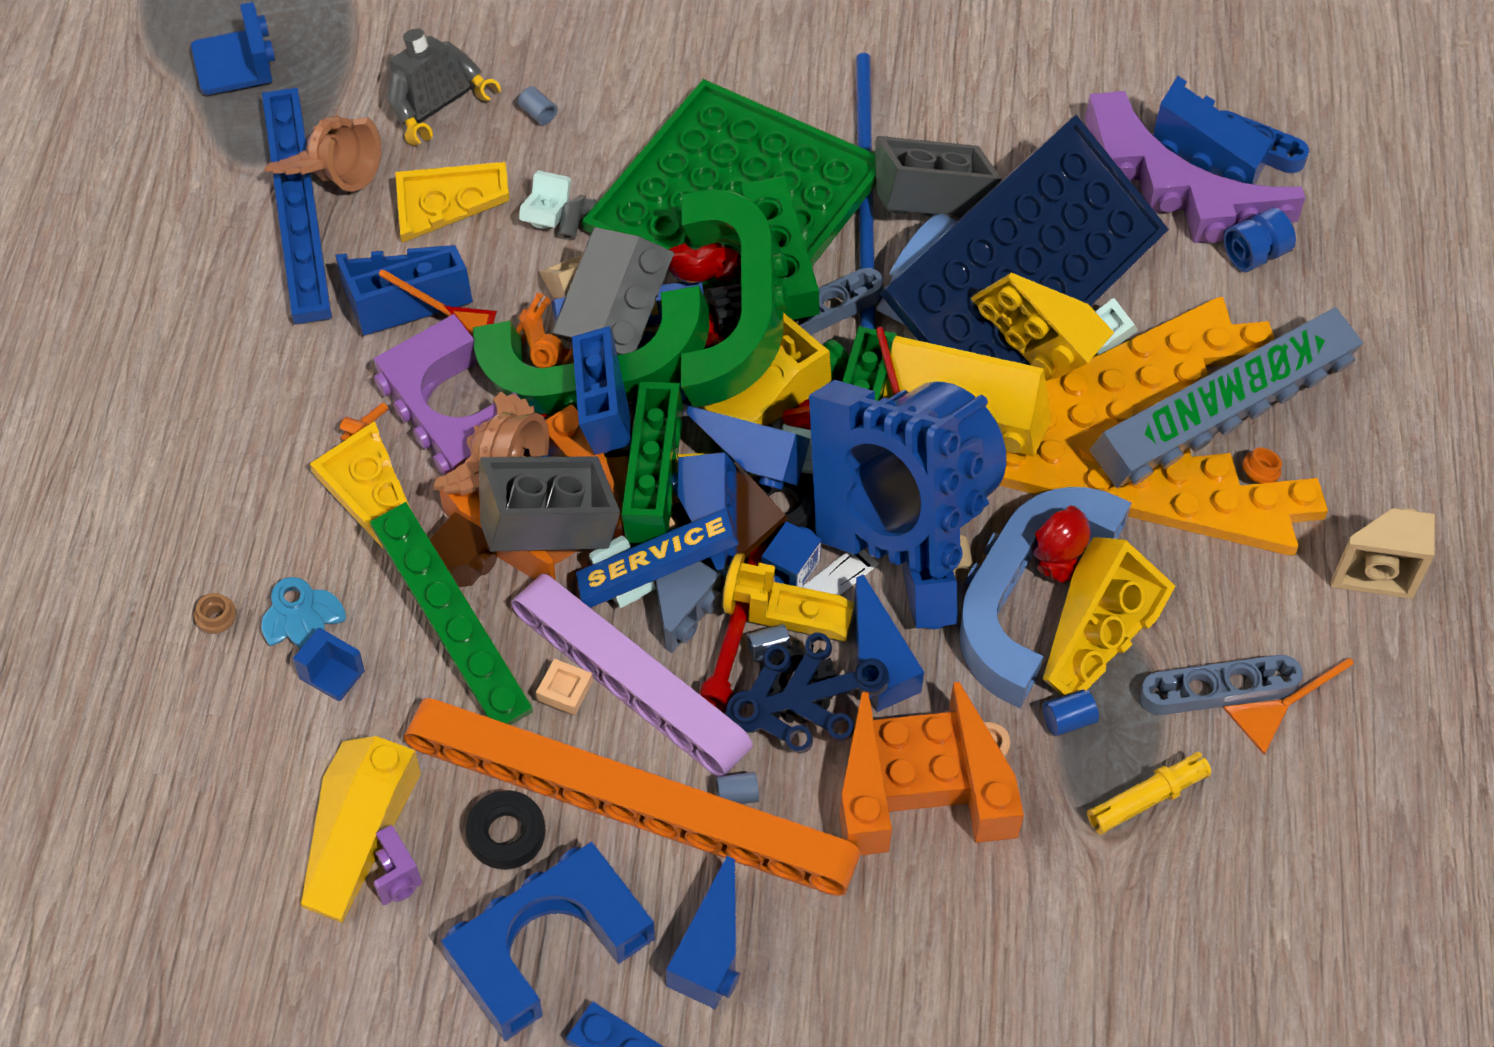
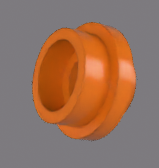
M1259 447L1246 454L1242 461V466L1252 481L1259 484L1277 482L1281 476L1282 461L1272 450Z

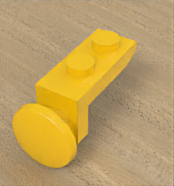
M735 554L729 565L724 584L723 610L725 613L732 615L736 601L750 604L749 622L772 627L784 624L787 630L806 634L819 632L825 634L830 639L846 642L855 602L832 593L774 582L775 566L759 563L758 566L745 564V554Z

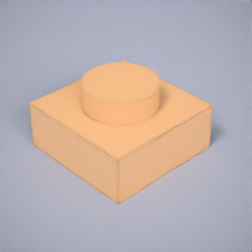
M554 659L536 691L537 701L576 715L593 683V673Z

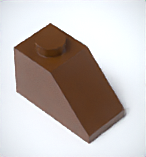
M456 512L451 515L430 539L459 588L472 586L481 575L488 574L496 563V551L489 550L483 529Z

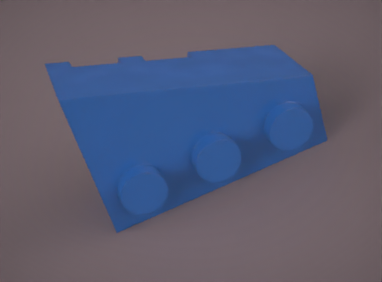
M1177 75L1160 103L1153 136L1168 150L1194 166L1217 176L1242 183L1255 184L1266 164L1273 140L1234 114L1232 118L1225 115L1213 106L1216 102L1207 95L1202 99L1186 88L1187 81Z

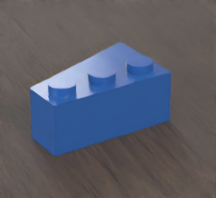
M456 245L407 249V255L384 256L383 251H373L370 258L348 259L347 254H335L344 292L363 336L441 312L380 277L379 271L382 269L446 306L459 307L473 302L467 268Z

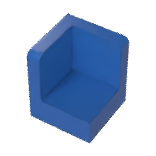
M320 627L293 657L299 679L336 701H341L365 672L360 651Z

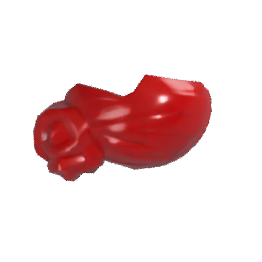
M686 243L668 249L674 252L668 270L673 276L683 282L702 283L714 277L718 281L725 280L727 283H731L733 279L738 277V272L741 270L740 252H736L731 248H725L721 243L708 244L697 250H693Z
M1069 505L1065 510L1052 515L1037 530L1035 536L1038 541V547L1032 553L1040 560L1037 566L1039 572L1051 578V580L1063 584L1072 580L1074 570L1079 563V558L1077 557L1084 552L1091 536L1089 520L1085 513L1078 507Z

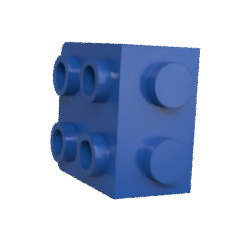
M254 2L240 4L246 30L198 39L191 43L198 80L203 94L210 95L273 82L269 62L275 61L271 40L263 41V37H268L269 32L265 16H257Z

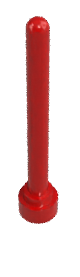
M765 542L749 555L747 564L758 566L761 563V556L768 548ZM736 601L734 612L730 616L713 675L700 685L698 694L722 713L726 712L727 705L733 696L731 684L728 680L749 614L750 604Z

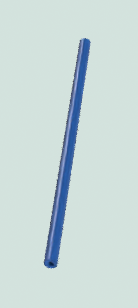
M859 53L856 56L857 141L859 147L872 152L870 55ZM873 189L859 206V269H874ZM862 285V286H861V287H863V286L866 287L867 290H868V289H872V288L867 287L866 285ZM875 305L860 312V327L876 329Z

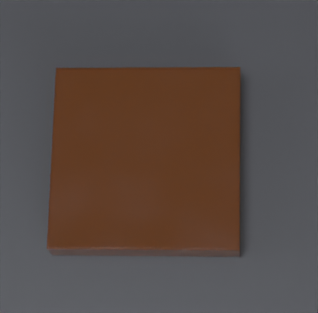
M735 461L734 464L737 466V538L739 542L737 553L745 554L746 559L756 548L783 526L789 518ZM684 508L676 514L685 525L691 523Z

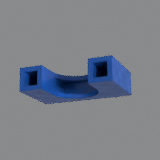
M592 841L582 848L575 847L567 851L560 858L559 863L546 872L539 871L532 874L523 882L520 889L508 897L500 896L494 899L485 907L482 914L470 922L462 921L454 925L447 932L446 937L441 940L445 959L504 1042L543 1016L540 998L510 957L511 948L516 936L529 922L549 914H566L576 917L592 929L617 964H620L655 940L654 921Z

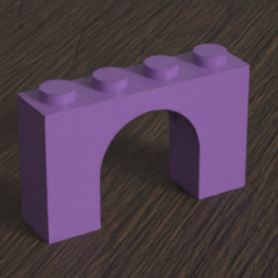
M455 314L374 358L378 372L374 376L376 385L384 396L390 394L395 400L393 406L400 419L404 423L410 420L415 427L413 433L420 446L424 450L430 448L435 454L433 460L442 475L455 470L471 456L470 448L466 442L467 437L474 433V426L477 425L479 427L484 421L486 422L497 415L495 404L476 414L465 417L445 416L437 413L427 405L431 394L441 383L478 363L474 350L475 341Z

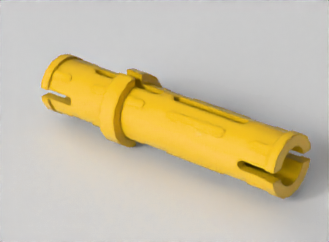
M1197 751L1170 767L1162 766L1154 771L1155 774L1147 780L1087 810L1090 824L1093 828H1096V832L1099 835H1103L1113 827L1131 819L1166 799L1171 801L1180 797L1182 790L1211 776L1212 772L1207 759L1203 758L1199 761L1202 758V754Z

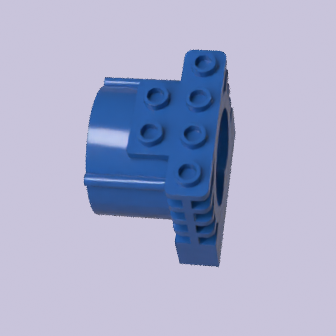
M833 380L809 395L816 536L821 538L822 543L855 555L867 548L870 556L879 559L884 555H888L889 562L895 565H901L906 561L909 562V568L913 571L921 572L925 568L930 569V576L937 579L943 578L959 565L963 553L960 546V528L982 513L983 509L988 506L989 501L987 497L1000 485L1006 468L1004 439L996 420L986 408L987 398L984 395L975 397L972 393L957 385L939 381L922 384L910 392L901 390L892 397L883 398L879 401L875 400V391Z

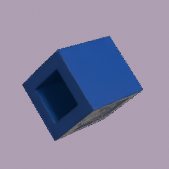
M786 521L761 556V563L775 566L774 582L802 587L820 562L822 539L817 537L810 529L797 527Z

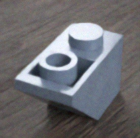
M700 561L656 580L657 603L665 649L673 653L681 642H689L698 628V622L706 613L712 614L722 600L721 574Z

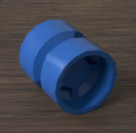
M1272 207L1253 216L1251 220L1247 219L1227 228L1224 233L1223 242L1226 253L1233 265L1240 271L1248 272L1266 264L1267 259L1273 260L1291 252L1296 244V235L1287 215L1280 209Z

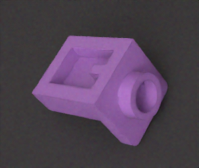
M390 825L376 833L381 849L375 852L386 874L375 880L374 886L383 905L392 901L399 902L405 900L415 892L418 886L423 884L417 865L394 827Z

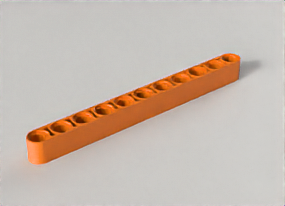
M425 698L421 701L404 734L403 739L405 742L423 754L723 858L729 856L735 859L737 863L834 896L846 894L861 855L860 849L845 839L436 699Z

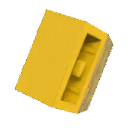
M1014 273L1006 275L970 298L978 306L982 316L991 321L1003 333L1008 344L1017 349L1031 366L1044 368L1046 381L1051 378L1057 379L1089 363L1114 334L1111 328L1089 304Z
M783 312L782 342L774 361L767 371L753 385L740 394L719 403L700 407L703 410L767 426L781 417L785 410L795 408L807 400L811 393L832 381L830 352Z

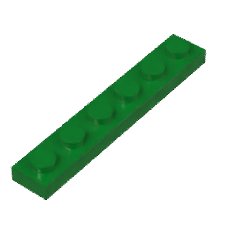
M407 502L370 521L372 530L486 717L512 725L533 713L532 705Z

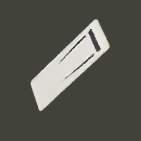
M864 549L856 555L846 552L803 585L802 588L841 595L856 583V577L863 574L864 576L867 575L879 563Z

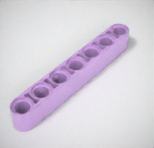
M544 573L540 574L511 601L512 608L524 623L581 669L593 673V678L715 776H725L752 749L753 743L750 737L738 724L552 577Z

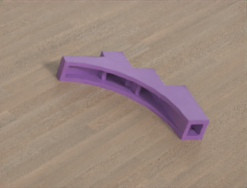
M1125 91L1089 95L1085 116L1088 130L1130 181L1139 180L1143 197L1155 212L1184 210L1194 243H1216L1223 241L1227 228L1244 220H1251L1253 216L1272 207L1283 211L1291 222H1298L1306 198L1302 186L1270 187L1242 183L1214 175L1188 163L1161 144L1145 128L1135 114Z

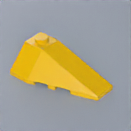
M1093 537L1074 570L1043 676V680L1062 696L1083 689L1087 691L1106 672V664L1118 652L1125 653L1133 645L1131 639L1142 628L1149 629L1158 620L1175 588V585L1127 540Z
M378 736L342 742L322 780L301 901L302 908L343 923L377 858L375 852L381 849L376 833L390 825L394 826L421 775L416 750Z

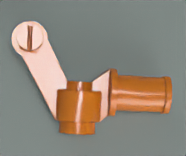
M536 293L529 308L523 309L519 315L520 323L516 330L519 335L524 331L521 336L522 345H525L528 340L531 360L539 368L574 363L573 347L571 350L563 348V344L557 336L545 334L541 316L551 301L546 296L538 308L544 294Z

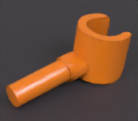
M385 403L379 404L369 414L363 416L360 421L346 416L340 423V429L345 431L341 439H348L377 420L388 410V406Z

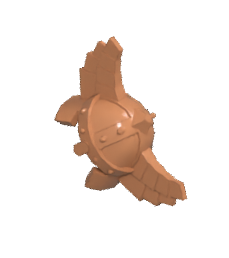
M336 115L325 118L323 121L320 120L317 126H313V131L308 138L305 151L287 159L270 162L265 167V172L273 171V174L286 173V175L297 173L303 175L314 172L323 182H334L342 190L358 191L372 181L379 168L382 154L381 138L375 124L368 117L349 120V118L345 119Z
M501 391L493 398V402L497 407V415L486 422L484 421L479 427L475 425L474 433L467 437L466 443L470 448L471 456L455 470L446 475L436 477L433 486L434 491L444 489L445 494L460 492L461 496L475 491L479 494L480 457H523L525 449H529L530 457L548 455L549 431L544 417L537 412L535 413L534 406L530 407L526 399L521 400L515 394L506 396Z

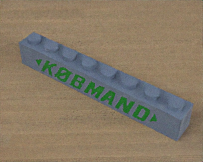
M1334 307L1106 430L1089 451L1116 488L1130 481L1133 485H1137L1154 473L1153 468L1160 464L1164 469L1172 466L1184 456L1182 452L1189 448L1193 452L1199 451L1214 439L1212 436L1220 432L1225 436L1238 428L1243 423V418L1249 416L1254 420L1263 415L1271 408L1270 403L1278 400L1280 404H1283L1300 391L1299 387L1306 385L1308 388H1312L1328 376L1326 372L1333 369L1336 373H1339L1346 369L1356 360L1353 354L1362 346L1363 342L1337 307Z

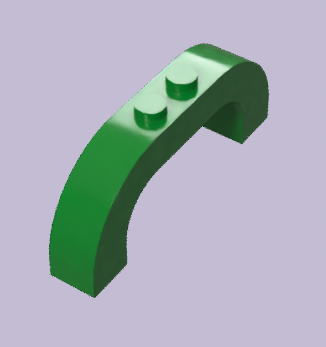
M702 190L682 194V227L694 247L718 242H730L741 246L742 312L737 327L728 338L713 347L681 353V388L693 407L715 404L730 399L753 385L767 371L779 351L784 327L783 309L788 308L789 305L787 291L783 285V277L788 275L786 258L781 253L778 241L765 215L748 198L725 190Z
M699 285L661 292L662 321L656 335L642 348L630 353L617 355L627 401L637 400L640 382L677 383L680 381L681 353L705 348L709 333V308ZM511 321L473 327L476 358L498 393L502 391L508 396L515 392L521 400L526 399L530 407L534 406L535 413L537 412L538 414H556L571 404L578 410L574 363L549 368H536L523 363L522 339Z

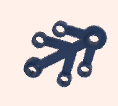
M813 633L806 639L805 649L807 652L785 690L768 696L779 673L786 671L791 665V655L788 650L782 645H772L765 651L764 661L766 664L751 690L738 692L730 699L726 710L727 717L738 724L746 733H754L760 729L786 742L789 748L798 754L806 753L811 749L813 736L810 731L802 725L791 727L771 714L790 710L827 730L834 740L839 742L847 741L853 736L855 729L851 718L844 713L833 714L813 702L857 689L869 693L870 696L883 693L889 686L890 674L882 661L874 658L865 659L857 665L854 672L809 684L821 662L832 653V644L829 638L823 633ZM818 640L824 641L826 648L823 652L814 653L811 651L814 642ZM777 652L785 654V660L782 664H771L770 659L773 654ZM874 668L879 671L878 678L871 682L866 681L863 678L865 671ZM746 704H752L755 707L753 715L747 718L740 715L741 708ZM838 721H846L849 724V728L844 734H836L833 731V727ZM797 733H805L807 735V741L802 746H794L792 744V738Z

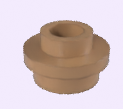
M210 593L203 596L198 601L194 610L196 625L202 631L210 634L226 631L233 625L237 616L232 600L219 593ZM215 613H222L218 617L210 618Z

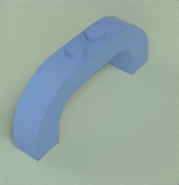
M1064 487L1041 493L1025 502L1013 513L1001 534L996 532L992 534L984 551L987 557L982 564L976 562L967 577L966 584L969 587L964 598L959 627V641L963 658L978 682L992 694L1005 702L1021 708L1039 677L1043 656L1013 641L1003 631L998 620V614L1034 556L1032 554L1033 551L1038 547V541L1035 536L1037 530L1056 512L1065 510L1069 505H1072L1084 512L1089 520L1091 533L1089 543L1093 537L1118 539L1126 525L1131 502L1111 493L1093 488Z

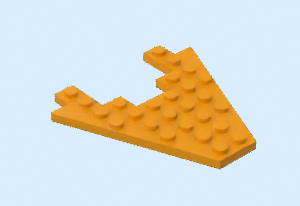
M1217 297L1092 358L1089 363L1057 379L1051 378L1047 380L1046 386L1051 423L1034 456L1006 451L1005 473L999 485L1036 495L1064 487L1098 489L1131 502L1128 517L1289 556L1295 555L1299 547L1292 523L1325 520L1328 513L1318 478L1240 485L1231 453L1192 457L1189 448L1182 452L1184 456L1172 466L1164 469L1160 464L1153 468L1154 473L1143 482L1133 485L1130 481L1116 488L1089 451L1106 430L1208 376L1206 367L1229 365L1275 340L1269 321L1231 324L1223 297Z

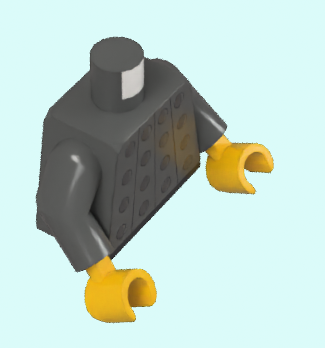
M422 29L407 31L403 35L406 49L392 57L390 61L391 75L386 95L387 100L402 125L406 124L405 140L412 146L421 144L416 134L417 131H419L424 141L431 140L433 137L430 126L420 122L471 90L469 83H474L475 95L481 101H491L484 92L486 84L495 93H500L501 87L496 80H484L480 75L482 71L465 52L448 41L441 42L432 36L425 37Z

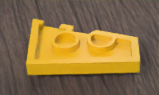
M374 421L311 462L310 467L312 473L383 548L371 528L370 521L407 502V499L396 477L390 457L383 445L379 430Z

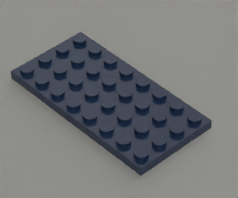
M1074 115L879 294L918 341L1031 365L1017 349L1008 344L1003 333L991 321L982 316L978 306L970 299L974 294L1006 275L1014 273L1091 306L1169 229L1080 118Z

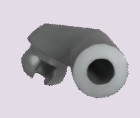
M580 195L568 201L563 207L558 237L565 240H575L579 221L586 217L598 201L594 198L588 199L586 195Z

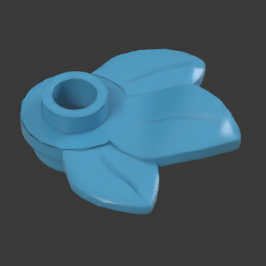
M288 577L279 581L272 590V606L262 618V632L269 646L276 645L288 637L297 647L302 648L318 627L324 630V624L342 623L346 620V614L341 602L331 592L312 589L303 579ZM289 591H296L300 594V598L296 602H288L284 596Z

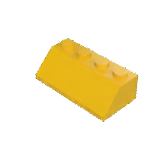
M900 336L895 337L890 355L900 391L906 390L910 392L922 384L939 381L957 385L972 393L975 397L984 395L988 400L986 408L990 411L1000 428L1006 451L1030 456L1035 455L1051 423L1044 368ZM888 374L886 376L883 398L893 396Z

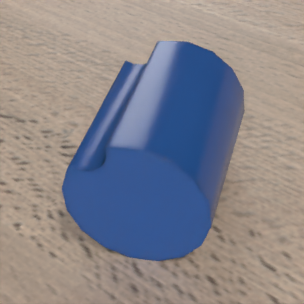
M1083 689L1043 703L1044 719L1050 732L1055 737L1095 724L1099 720L1098 708L1089 690L1085 691Z

